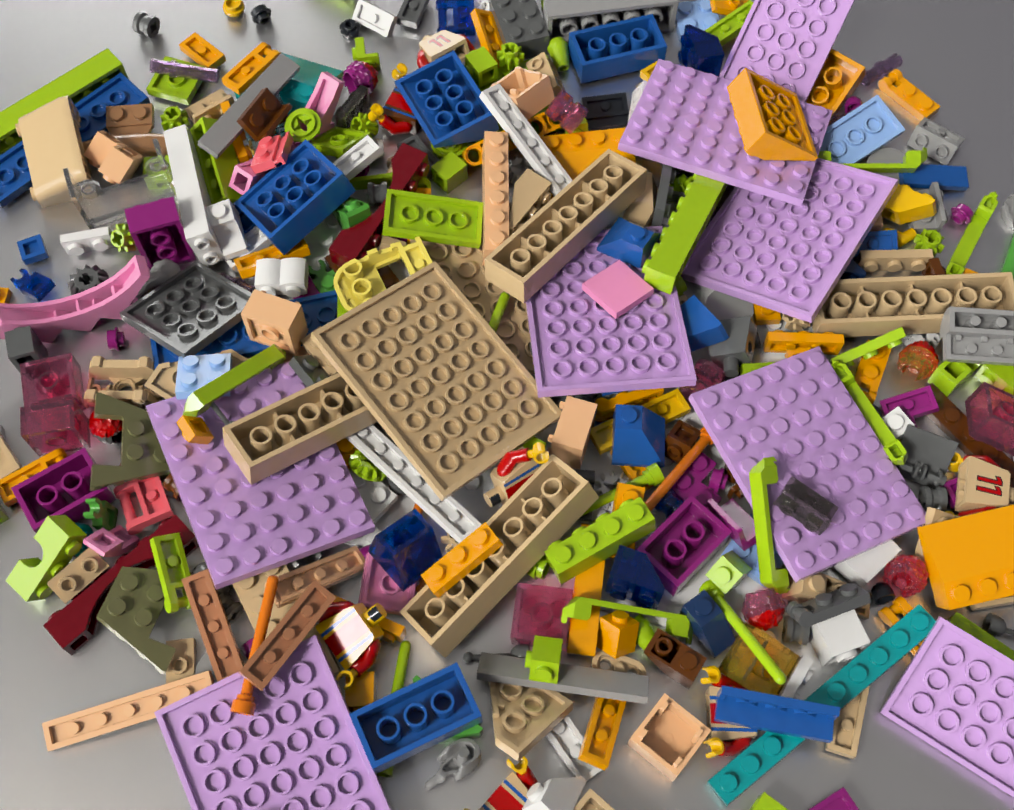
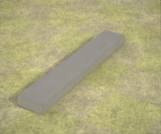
M281 53L198 140V146L218 159L244 131L237 120L259 92L264 88H268L276 96L299 72L300 66Z
M481 652L477 680L647 704L649 676L560 663L558 683L553 684L529 680L530 668H525V658Z

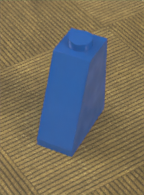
M695 295L680 305L691 352L723 342L729 338L722 323Z

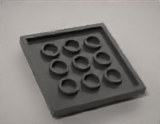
M195 261L121 311L120 316L130 326L177 356L184 358L197 354L242 321L241 312L252 293Z

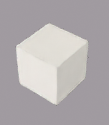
M855 609L810 626L809 640L822 667L834 662L843 663L853 659L871 643Z

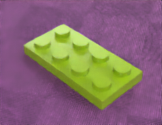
M387 188L382 235L412 240L420 236L421 240L426 242L479 249L481 245L483 202Z

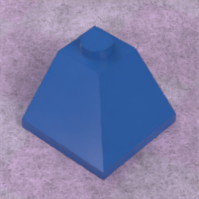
M619 217L597 246V251L641 269L646 259L651 255L654 244L660 242L661 233Z
M616 404L613 415L611 465L647 467L657 463L659 468H664L665 418L644 406Z

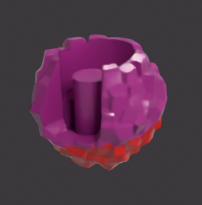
M354 61L346 67L343 73L344 85L348 88L349 94L366 98L376 88L378 83L377 75L379 73L368 62Z

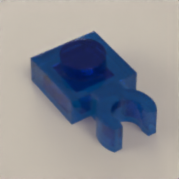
M26 269L19 270L23 276L22 278L15 279L12 277L10 279L23 295L37 302H40L56 286L52 279L36 271L30 276Z

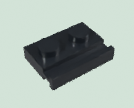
M626 93L581 98L582 113L588 122L589 131L627 126L629 109Z

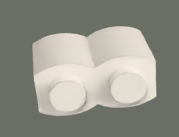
M298 257L281 260L276 258L256 260L255 289L259 291L264 290L266 293L274 296L284 294L289 297H298L307 294L309 272L307 261L304 258Z

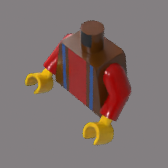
M399 63L397 69L392 71L391 74L395 80L406 76L408 70L406 65ZM396 86L384 107L378 103H374L370 107L371 111L368 113V119L370 121L379 120L381 127L393 135H415L421 128Z

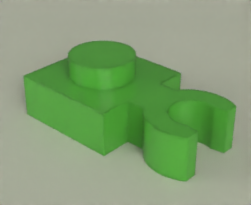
M321 259L318 261L321 269L316 271L309 265V275L314 279L312 282L318 292L334 291L333 281L336 274L334 270L327 272L326 264Z
M98 498L86 499L85 502L89 504L90 512H84L83 516L85 519L92 520V527L97 530L104 528L107 531L116 527L117 508L106 500L100 501Z

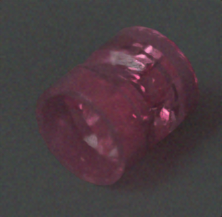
M562 89L546 109L545 115L554 122L559 120L560 127L571 134L580 125L589 110L580 102L574 103L573 97Z
M700 359L695 363L696 386L679 388L687 402L690 403L688 398L692 393L724 381L725 374L718 365L705 359Z

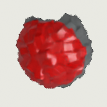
M93 411L89 418V430L92 436L98 438L99 441L112 444L115 443L112 436L118 435L122 430V420L94 418Z

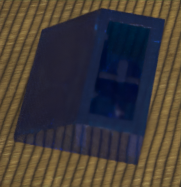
M690 24L685 25L684 34L681 35V50L678 51L679 63L685 67H691L695 70L719 76L724 59V51L718 37Z
M413 509L377 534L368 550L403 592L422 578L421 574L443 557L433 527L416 509Z
M619 545L605 592L610 593L609 595L617 600L624 601L628 599L636 602L638 607L657 610L665 588L647 554Z

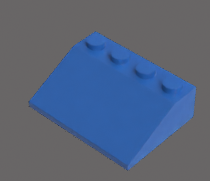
M455 51L394 81L434 148L478 141L484 138L485 131L496 132L499 130L497 120L479 97L481 94L480 89Z
M305 139L288 155L286 164L278 163L275 168L241 196L235 204L271 243L285 255L356 190L344 173Z

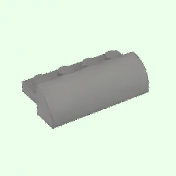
M948 307L941 321L939 339H943V361L1014 366V311Z

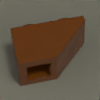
M659 628L644 650L645 655L665 675L687 689L691 687L707 660L705 656Z

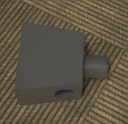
M751 315L719 320L729 338L723 342L708 346L711 360L717 368H723V375L726 377L737 376L739 374V365L752 362L757 326Z

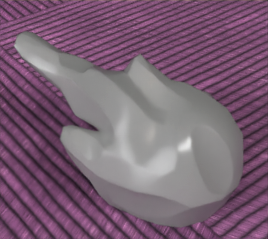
M169 259L155 262L150 269L149 280L136 296L138 300L179 273V265Z
M461 738L449 744L437 758L439 762L446 761L440 766L438 772L425 783V788L429 790L437 784L443 783L450 776L455 777L454 781H458L474 771L481 761V750L478 744L469 738Z

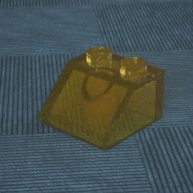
M746 622L745 625L783 671L788 680L801 657L769 634ZM738 634L718 669L722 674L747 690L778 696L785 683L780 685L775 682Z

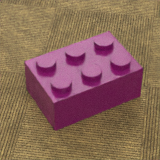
M174 196L124 209L130 234L141 256H145L149 269L153 267L155 262L163 259L172 260L178 265L197 260L194 251L186 241L180 211Z
M85 447L11 488L35 533H37L47 516L67 515L73 522H79L84 519L83 513L90 512V506L85 502L86 499L98 498L100 501L106 500L109 503L117 500L109 486L101 487L100 490L90 491L91 467L96 462Z
M691 495L636 549L633 560L674 597L727 543L732 530Z

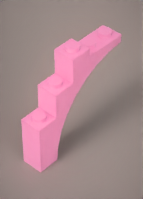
M321 72L317 85L305 108L314 110L319 115L322 123L320 134H317L314 138L335 126V123L331 120L345 83L329 72ZM299 121L301 129L307 131V126ZM293 141L289 154L296 147H298L301 144V142L295 143ZM253 159L237 164L234 167L229 187L244 195L272 169L255 174L250 167Z
M135 255L114 276L78 294L39 303H0V339H5L4 332L14 330L17 327L30 326L41 342L53 343L58 334L62 332V329L91 332L100 318L122 320L120 312L138 301L136 296L150 278V269L147 267L145 256Z

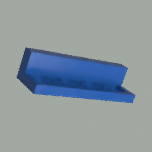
M722 685L717 692L714 721L831 743L833 741L834 720L840 716V707Z

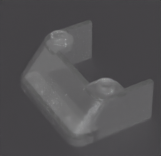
M157 138L152 139L157 156L150 158L145 163L147 174L126 180L121 184L117 183L101 188L100 184L95 180H83L76 183L69 169H63L70 198L89 229L108 226L110 231L117 230L116 224H128L124 209L157 201L161 198L174 196L179 208L171 168Z

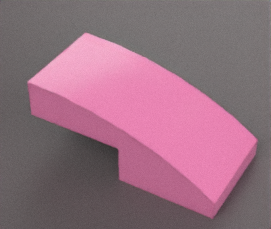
M118 525L110 531L104 528L99 529L84 538L83 544L103 557H115L136 548L140 538L136 535H129L127 529Z

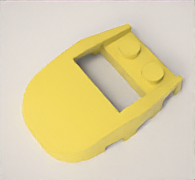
M420 236L415 237V243L402 246L401 242L390 244L389 248L378 251L374 248L367 251V255L359 260L354 258L343 264L337 270L333 283L336 294L344 309L348 312L386 290L377 269L402 259L409 274L412 275L431 264L432 260Z

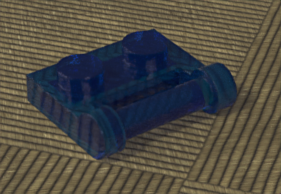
M474 0L436 1L439 23L437 33L447 30L455 34L476 36V30L470 14L474 10ZM448 9H453V26H447Z

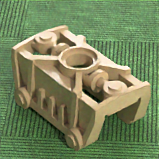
M93 356L89 365L88 385L83 399L84 406L86 408L95 406L96 392L145 409L146 405L162 401L160 395L150 389H145L144 385H142L147 382L154 372V362L148 356L139 357V360L105 359L102 356ZM109 380L114 385H107L106 388H101L99 384H94V381ZM125 386L132 387V391L120 390Z

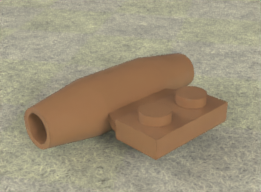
M152 103L106 106V128L113 137L144 157L168 155L164 134L151 133L154 128V106ZM92 140L82 142L84 152Z

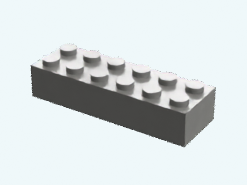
M544 0L543 20L550 35L549 41L556 37H563L567 43L569 41V32L653 14L662 34L671 33L674 31L679 0Z

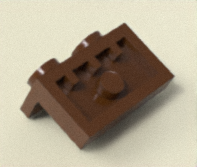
M264 88L238 118L237 122L257 142L264 137H273L276 134V127L286 121L292 106L290 103L282 105L268 88Z

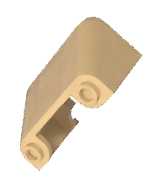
M69 95L59 97L18 119L19 123L15 124L19 137H22L33 185V187H30V193L34 201H38L45 208L98 195L96 184L91 182V169L87 165L86 157L84 156L85 152L79 128H81L79 123L81 122L80 114Z

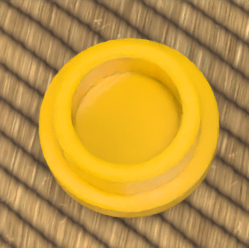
M224 0L223 11L227 16L236 17L244 12L245 6L243 1Z

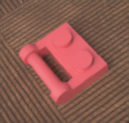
M160 476L144 480L127 481L122 485L116 486L113 490L116 499L120 500L127 521L125 526L129 535L139 534L144 528L174 515ZM133 492H136L143 515L139 517L136 516L130 499V495Z

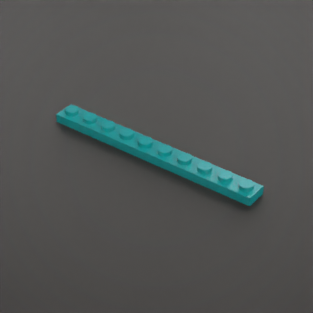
M918 604L804 701L836 706L842 710L926 638L936 620ZM767 731L709 779L707 784L727 807L806 739Z

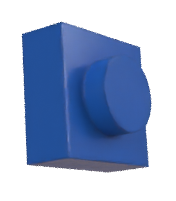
M40 234L17 242L22 261L25 265L49 258L44 240Z

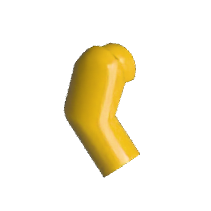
M884 228L882 231H885V230H895V229H892V228H891V229H890V228ZM913 228L903 233L897 231L898 247H902L914 240L917 232Z

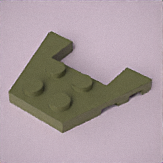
M96 392L94 418L122 420L121 466L92 464L90 491L100 490L101 487L110 485H122L124 482L131 480H144L170 474V469L147 410Z
M122 566L96 619L123 642H127L144 660L147 659L153 664L158 672L165 675L176 648L149 638L164 608L165 598L157 569Z

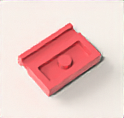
M286 132L282 138L280 135L274 137L267 136L259 141L250 166L255 174L275 168L279 162L286 164L293 143V137L290 132Z

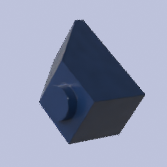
M705 589L683 605L679 614L687 616L693 633L714 658L736 642L723 611Z

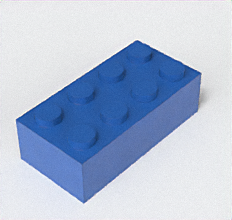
M653 14L569 32L568 51L582 84L642 70L658 59L665 60L667 44Z
M457 662L349 714L372 770L376 774L483 722L480 710Z

